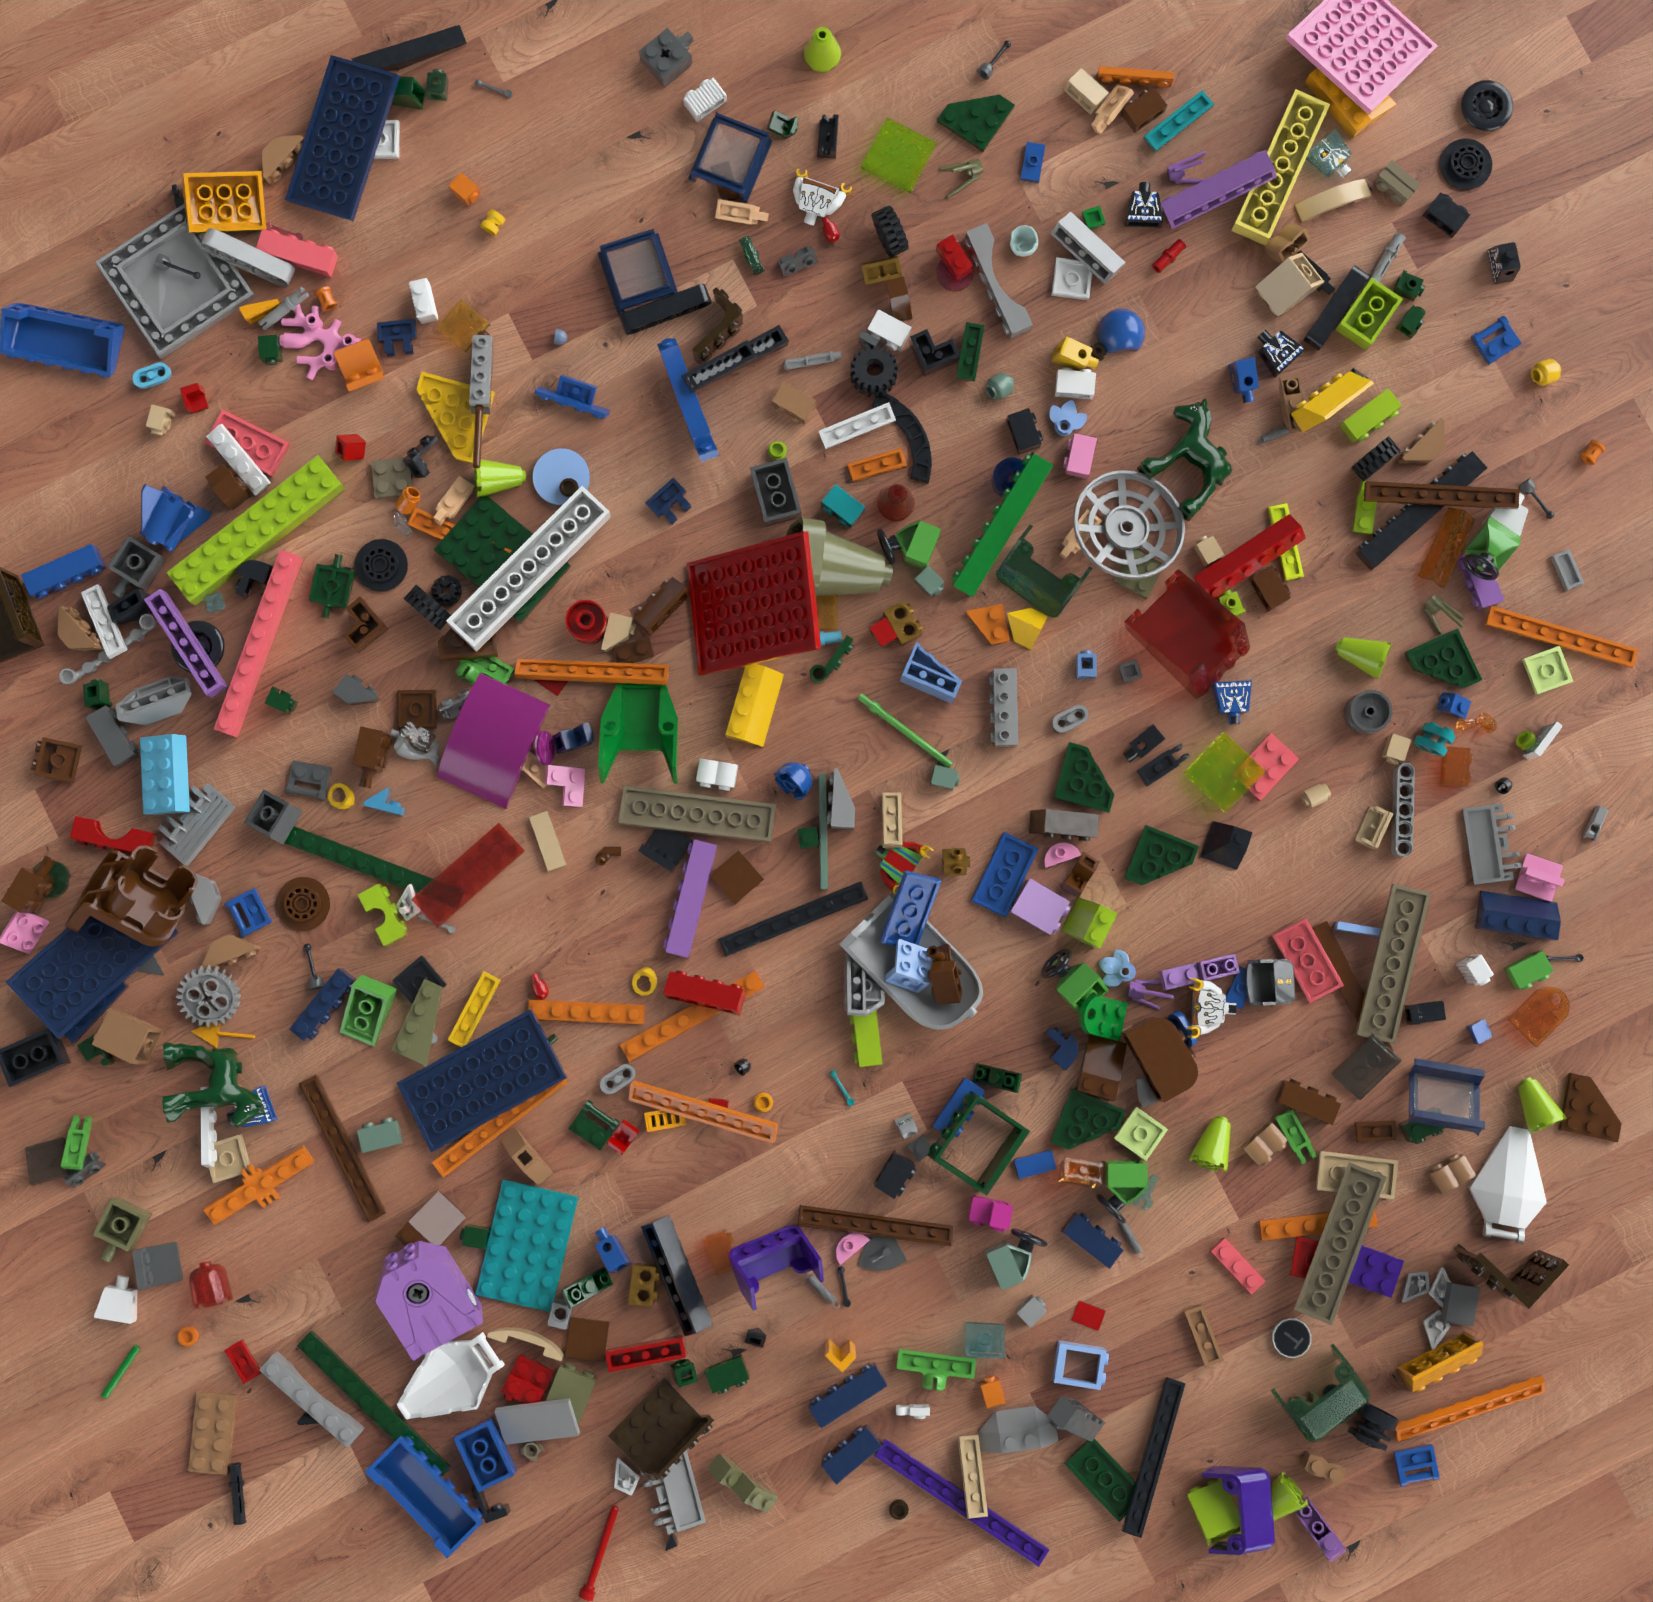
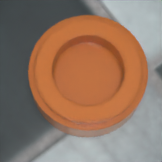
M192 1326L182 1328L177 1335L178 1342L185 1347L192 1346L199 1338L197 1329Z

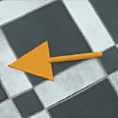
M220 1020L217 1026L212 1022L209 1027L204 1025L191 1031L216 1048H218L219 1036L255 1038V1035L219 1032Z

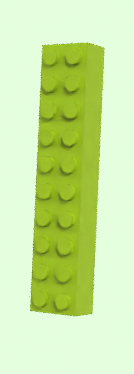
M317 455L166 573L188 601L196 606L237 574L235 573L237 568L242 563L257 559L346 488L323 459Z

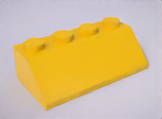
M1350 371L1343 375L1340 372L1331 378V383L1328 381L1320 386V392L1316 390L1307 396L1308 401L1304 399L1295 405L1297 409L1291 415L1302 432H1305L1330 418L1373 385L1372 380Z
M759 664L745 666L725 734L726 737L760 747L764 746L784 674Z

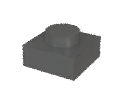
M862 331L859 336V343H861L860 345L864 349L867 346L873 349V346L878 347L879 339Z
M1137 659L1118 665L1123 684L1142 678Z
M923 1134L907 1145L918 1161L927 1156L931 1147Z

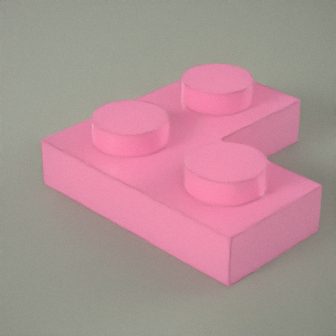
M546 765L545 785L563 786L562 806L582 807L585 769Z

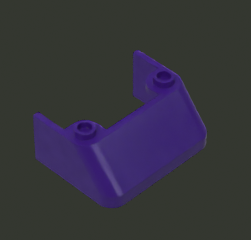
M789 1225L732 1248L729 1252L730 1263L739 1289L753 1311L757 1310L755 1294L759 1291V1282L757 1280L792 1267L795 1272L800 1274L813 1271L820 1283L824 1282L822 1259L802 1230L796 1225Z
M1211 1466L1204 1471L1202 1477L1221 1478L1223 1489L1229 1494L1238 1495L1241 1534L1231 1535L1227 1542H1217L1208 1549L1209 1554L1242 1555L1271 1548L1275 1543L1270 1476L1268 1472L1263 1468Z

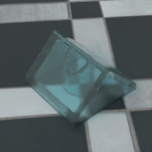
M965 1322V1357L1005 1359L1004 1324Z

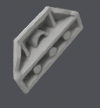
M169 676L134 689L121 702L119 701L115 704L117 719L146 726L181 713L192 694L190 680L185 677Z
M846 952L844 1009L847 1015L867 1016L885 1004V991Z
M1034 1405L997 1410L978 1431L981 1452L1009 1453L1043 1448L1058 1442L1057 1428L1049 1423L1051 1419Z

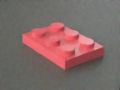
M1270 733L1233 772L1232 776L1255 798L1261 801L1299 758Z

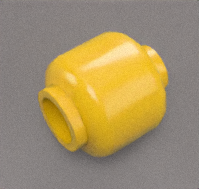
M1549 358L1534 364L1531 377L1538 385L1545 386L1556 382L1560 378L1561 367L1554 359Z

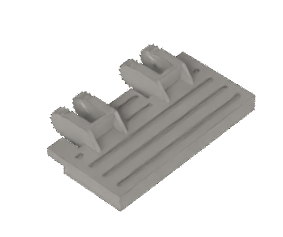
M209 783L203 788L208 794L207 796L197 787L191 786L190 790L200 798L195 802L189 796V805L195 811L190 808V812H184L178 818L183 823V826L168 815L165 819L175 827L172 833L164 825L160 824L158 827L163 834L171 839L168 840L166 837H163L159 843L187 867L237 807Z
M1503 804L1463 809L1474 885L1514 880L1513 872L1504 873L1503 870L1522 867L1521 863L1502 864V858L1520 856V851L1501 854V851L1509 850L1507 833L1498 834V832L1516 829V825L1497 827L1496 820L1514 818V813L1495 815L1497 812H1504Z
M687 1450L683 1453L685 1457L677 1465L675 1463L669 1468L670 1473L663 1480L648 1479L643 1482L644 1487L663 1482V1485L655 1487L658 1501L661 1505L655 1506L650 1510L651 1514H657L669 1509L670 1515L654 1520L655 1526L673 1521L672 1524L665 1526L668 1535L706 1523Z

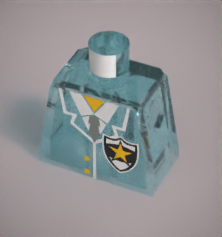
M1337 129L1313 147L1306 157L1307 161L1328 177L1337 171L1345 178L1352 171L1346 164L1352 155L1351 151Z

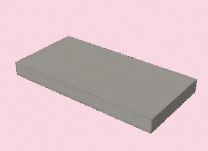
M570 1398L496 1407L494 1411L505 1445L579 1436L580 1433Z

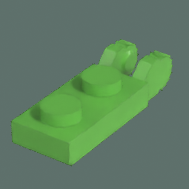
M1292 1108L1274 1117L1283 1135L1288 1140L1289 1146L1295 1152L1302 1165L1306 1163V1159L1300 1151L1301 1148L1305 1147L1312 1159L1317 1157L1310 1144L1311 1141Z
M74 1115L71 1128L68 1130L61 1168L83 1169L92 1117L86 1116L83 1129L78 1130L80 1117L79 1115Z

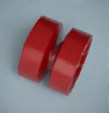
M580 600L568 609L565 623L568 631L578 642L582 644H595L604 638L608 618L602 607L596 602Z

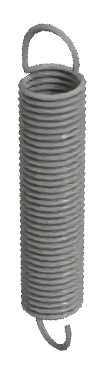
M1285 426L1266 433L1260 437L1261 444L1287 435L1290 432Z
M1119 1222V1227L1122 1229L1134 1253L1143 1252L1127 1222L1124 1224Z
M813 1274L807 1277L806 1280L833 1306L837 1298Z

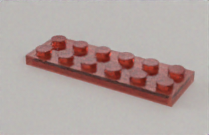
M498 823L411 900L438 929L519 858L525 850Z

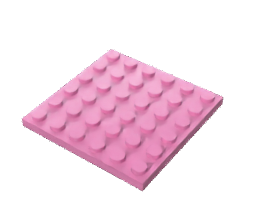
M1324 0L1285 38L1368 115L1437 48V45L1388 0Z

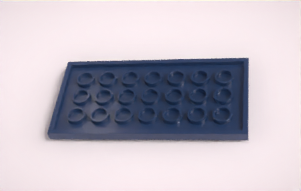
M333 55L330 56L285 197L287 202L354 222L400 76L398 74Z
M89 916L77 933L66 928L9 978L6 983L48 1029L60 1039L179 932L175 928L166 943L161 946L151 947Z
M530 1009L401 1080L397 1085L430 1151L434 1152L568 1077L533 1009Z

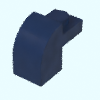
M589 722L573 729L560 731L552 736L557 754L589 746L594 741L593 730L590 728Z
M1049 1027L1045 1034L1059 1045L1049 1058L1062 1069L1067 1070L1077 1057V1042L1071 1034H1068L1064 1039L1063 1036L1065 1034L1057 1027L1054 1030Z

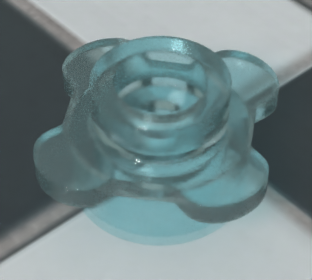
M216 592L214 595H206L204 597L209 613L225 609L226 605L222 599V593Z

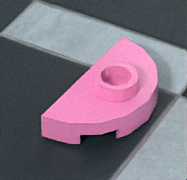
M1065 842L1057 843L1050 847L1045 855V868L1079 857L1081 853L1072 844Z
M854 1233L843 1236L836 1248V1257L839 1264L844 1263L869 1242L870 1239L865 1235Z

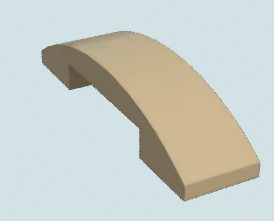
M1360 179L1314 195L1296 204L1295 209L1301 223L1319 217L1322 213L1352 202L1353 204L1370 198L1372 195L1366 180Z
M513 1327L497 1328L491 1330L487 1335L488 1338L504 1343L511 1336L545 1347L543 1356L562 1361L565 1355L551 1340L530 1330Z

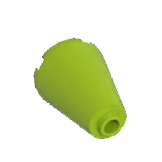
M819 27L813 32L805 45L804 59L814 71L828 72L839 63L841 49L831 31L826 27Z
M481 459L480 468L474 469L475 491H479L476 493V497L522 486V482H526L525 470H522L521 466Z
M1344 637L1343 640H1338L1335 650L1338 651V656L1373 678L1378 679L1392 643Z
M1529 1077L1520 1081L1521 1085L1518 1086L1529 1134L1566 1119L1564 1113L1536 1079L1532 1080Z
M1217 1116L1211 1119L1189 1156L1191 1162L1194 1159L1197 1161L1196 1165L1216 1172L1218 1168L1223 1169L1222 1172H1227L1231 1128L1227 1118Z
M1281 1472L1271 1484L1274 1521L1308 1505L1307 1500L1303 1502L1301 1498L1304 1494L1290 1477L1285 1478L1284 1475L1286 1473Z

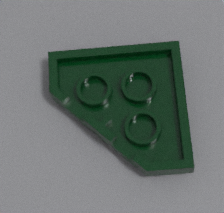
M1000 94L950 103L942 111L937 122L984 152L1014 109L1015 104Z
M1458 628L1404 652L1412 670L1464 689L1482 680Z
M1069 742L1053 798L1110 813L1115 794L1105 780L1088 747Z
M1145 825L1124 879L1142 886L1193 864L1199 846Z
M1071 1088L1050 1143L1069 1150L1106 1133L1119 1129L1126 1110Z

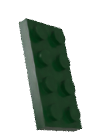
M1095 1438L1092 1442L1087 1440L1064 1464L1115 1519L1120 1522L1126 1516L1135 1481Z

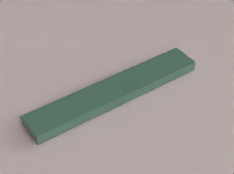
M819 774L820 889L828 890L826 774Z

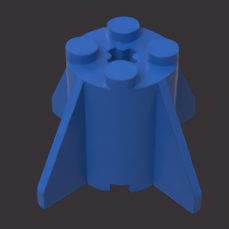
M144 484L141 490L140 534L154 545L158 543L163 544V547L169 551H174L178 543L205 523L212 514L211 511L196 506L190 501L186 503L181 496L173 493L164 485L161 490Z

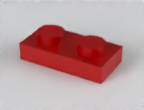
M243 1339L224 1350L243 1384L262 1373L259 1371L260 1368Z

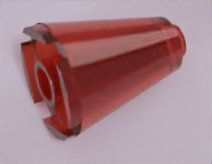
M890 484L884 487L878 495V510L890 521H902L914 510V495L905 485Z

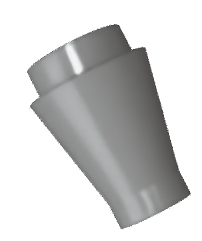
M1144 1077L1136 1080L1138 1099L1142 1107L1157 1103V1096L1147 1078Z

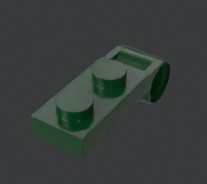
M848 635L845 637L825 667L818 664L810 669V679L813 683H823L834 669L837 671L843 663L842 657L844 654L849 655L854 647L851 637ZM821 670L824 676L821 679H816L813 676V672Z

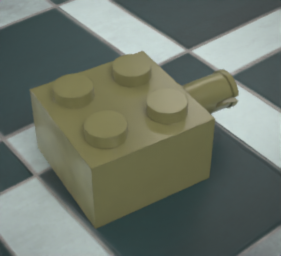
M119 1197L110 1199L93 1233L94 1236L108 1242L100 1258L104 1261L112 1262L118 1247L127 1252L135 1249L152 1213Z

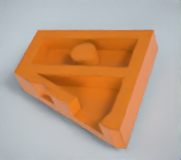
M1003 604L966 611L967 616L971 618L990 645L1010 642Z

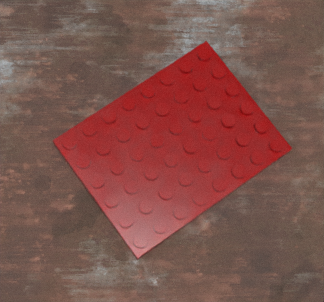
M802 531L687 563L698 675L704 676L821 649L808 532Z

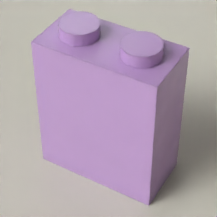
M1029 878L1009 912L1047 935H1051L1052 932L1056 934L1061 925L1059 923L1062 916L1065 917L1071 907L1068 906L1070 901Z

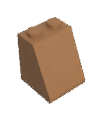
M109 1009L103 1015L102 1024L93 1036L94 1041L92 1045L130 1064L148 1065L165 1029L120 1010Z

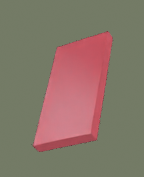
M222 409L211 431L219 424H223L259 469L273 477L290 443ZM206 438L204 443L215 448L209 439Z
M1306 917L1272 935L1284 959H1289L1293 963L1294 977L1309 1004L1344 986Z

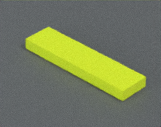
M1287 503L1268 507L1271 525L1290 514ZM1295 545L1279 556L1284 581L1304 577L1298 548Z

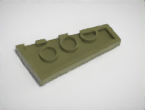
M424 979L395 1040L392 1051L428 1066L432 1037L443 990L442 986Z

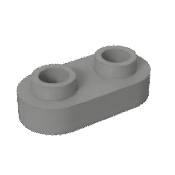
M1083 705L1073 706L1056 715L1052 720V727L1058 733H1065L1086 722L1089 712ZM1080 712L1082 717L1076 718L1075 713ZM1058 721H1064L1065 726L1060 727Z
M630 1064L619 1066L601 1079V1090L606 1094H613L631 1083L636 1077L635 1068ZM624 1070H628L630 1072L629 1077H624ZM609 1080L614 1083L612 1088L607 1086Z

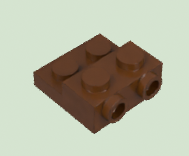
M42 737L41 741L37 740L35 752L39 753L37 760L33 759L31 770L34 771L36 776L74 783L82 745Z

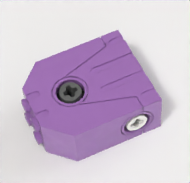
M417 1241L407 1244L397 1253L392 1252L386 1256L376 1284L375 1302L413 1361L483 1323L482 1304L445 1246Z

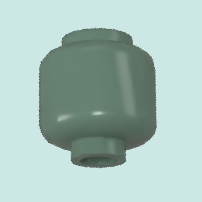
M999 372L987 380L986 392L992 399L1000 401L1014 391V379L1004 372Z

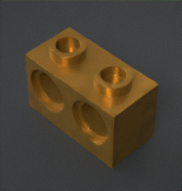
M898 255L861 264L865 285L903 277Z
M904 600L883 611L884 617L887 618L898 636L897 640L901 647L921 637V631L923 630L919 620L915 621L912 616L914 611L909 603L906 604ZM897 610H902L905 613V617L898 619L894 613ZM905 627H912L914 634L906 635L903 631Z
M633 1264L629 1305L652 1307L653 1302H657L658 1290H655V1282H659L660 1274L656 1265ZM643 1270L651 1273L649 1280H644L641 1277ZM646 1290L649 1293V1298L641 1299L639 1291Z

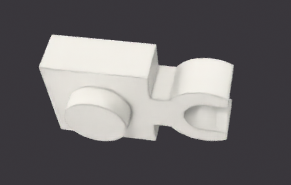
M929 1404L896 1405V1415L914 1416L915 1419H924L926 1416H930Z

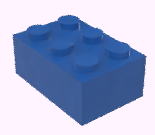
M493 1417L457 1433L453 1438L478 1493L515 1475L517 1468Z

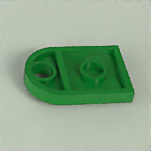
M1096 995L1088 997L1082 1003L1079 1011V1024L1082 1030L1088 1034L1120 1041L1128 1003Z

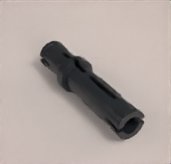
M236 1462L228 1465L230 1473L228 1485L231 1488L233 1524L241 1525L247 1522L243 1493L245 1481L242 1480L241 1463Z

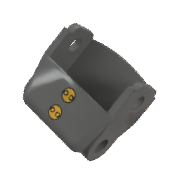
M1289 959L1247 960L1246 991L1250 1006L1292 1004V1001L1295 999L1294 965Z

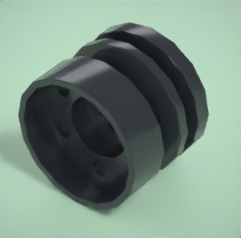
M1361 1400L1356 1413L1363 1420L1353 1419L1352 1423L1358 1426L1359 1429L1349 1426L1348 1432L1363 1444L1386 1451L1388 1446L1380 1440L1383 1439L1390 1442L1391 1438L1384 1431L1395 1432L1400 1420L1388 1412Z

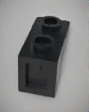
M424 436L420 439V444L411 448L407 452V456L402 459L415 478H423L430 473L426 468V463L419 457L439 439L437 436Z
M1443 1001L1404 1005L1408 1025L1446 1020Z
M473 1484L472 1495L475 1500H478L480 1506L478 1510L482 1513L481 1519L484 1518L485 1523L505 1517L510 1513L511 1510L508 1503L504 1505L502 1503L491 1506L490 1510L484 1492L478 1493L475 1484Z

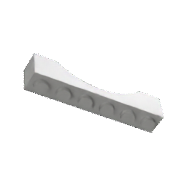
M985 223L967 231L964 244L967 250L970 249L973 254L971 256L972 262L975 267L978 266L981 272L979 277L981 282L987 285V295L990 301L993 300L996 305L994 310L997 317H1001L1003 321L1002 328L1006 335L1009 334L1010 339L1030 331L1033 324L1026 308L1010 299L1001 289L995 278L991 260L994 237L988 224Z
M278 1351L259 1370L347 1448L365 1429L351 1415L342 1411L320 1395L299 1374L293 1364Z

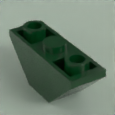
M976 1063L973 1082L1019 1093L1022 1074Z
M603 1267L565 1286L561 1293L568 1308L571 1309L610 1287L613 1283L606 1268Z

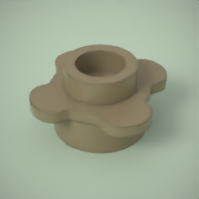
M535 1441L526 1442V1445L520 1449V1453L529 1458L530 1461H536L537 1455L543 1451L544 1446Z

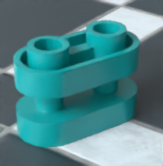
M1434 722L1424 723L1421 728L1424 736L1417 735L1413 744L1425 752L1444 757L1448 751L1444 747L1445 743L1451 745L1456 736L1454 735L1455 732L1446 726L1441 728Z

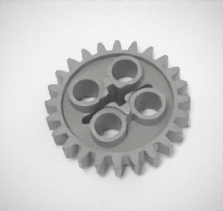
M208 965L206 970L202 966L199 967L198 971L193 968L191 974L186 973L185 979L182 978L180 981L181 985L177 987L179 992L176 998L180 999L177 1005H183L180 1012H187L185 1018L192 1016V1023L199 1020V1026L203 1022H206L207 1027L210 1026L211 1022L217 1026L219 1020L224 1024L226 1018L231 1019L232 1013L236 1014V1007L240 1005V1001H238L241 998V994H238L240 987H234L237 980L231 981L232 974L226 976L225 969L221 973L218 972V966L214 970H211L210 965ZM208 981L215 982L217 986H210ZM191 990H197L199 995H194ZM218 997L225 998L227 1002L219 1001ZM201 1006H207L209 1011L203 1010Z

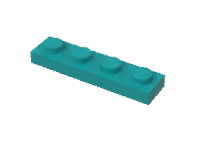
M1203 90L1147 133L1143 139L1156 153L1214 106V103Z

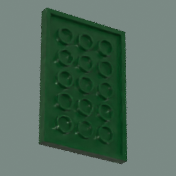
M486 495L480 497L435 547L434 551L480 588L533 533ZM507 548V549H510V550H512V551H511L510 553H508V552L505 551L504 549ZM566 562L513 617L522 623L569 570L571 565Z

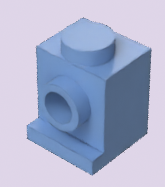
M1090 650L1080 651V654L1076 655L1075 679H1095L1097 677V654H1092ZM1087 662L1089 667L1083 668L1082 663Z

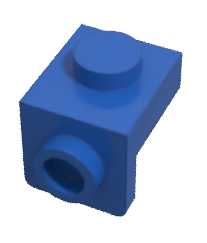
M1443 692L1439 699L1437 710L1448 712L1460 719H1466L1471 701L1456 693Z

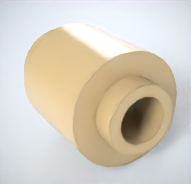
M1325 783L1322 785L1317 784L1302 791L1303 796H1301V800L1305 807L1313 808L1328 801V798L1331 797V792Z

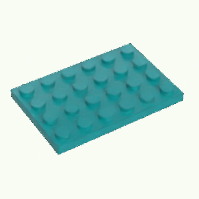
M503 1179L475 1295L551 1312L579 1196Z

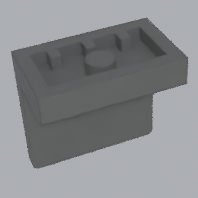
M177 1242L132 1251L138 1290L183 1280Z

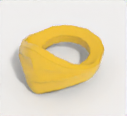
M342 783L334 784L328 792V800L333 807L346 810L354 806L355 796L349 786ZM336 788H343L346 797L341 803L335 802L333 799V792Z
M649 967L637 970L632 979L633 989L641 996L653 993L657 986L655 972ZM641 976L649 977L651 988L648 991H641L637 987V980Z

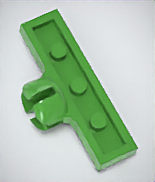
M494 657L458 660L460 664L455 670L456 676L462 681L466 678V683L474 684L480 673L507 684L515 671L514 668Z
M898 1349L896 1369L922 1373V1386L927 1390H932L933 1378L936 1379L935 1391L945 1389L946 1379L949 1376L974 1379L976 1359Z

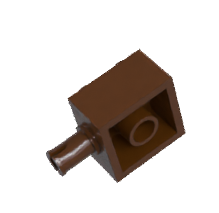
M361 726L352 764L363 769L359 786L371 789L374 772H382L383 768L387 766L388 757H386L387 749L390 750L392 739L384 731Z
M45 855L37 870L21 868L1 901L20 913L35 914V912H38L43 906L42 901L45 896L49 895L53 890L55 880L47 875L56 861Z

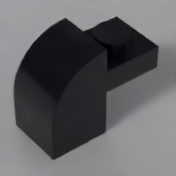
M249 560L242 563L235 572L242 576L236 583V594L248 598L254 581L267 585L273 567L257 560Z

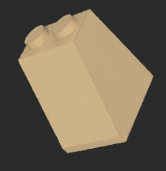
M1303 253L1288 257L1255 287L1258 290V295L1269 304L1270 311L1277 316H1281L1320 287L1324 280Z

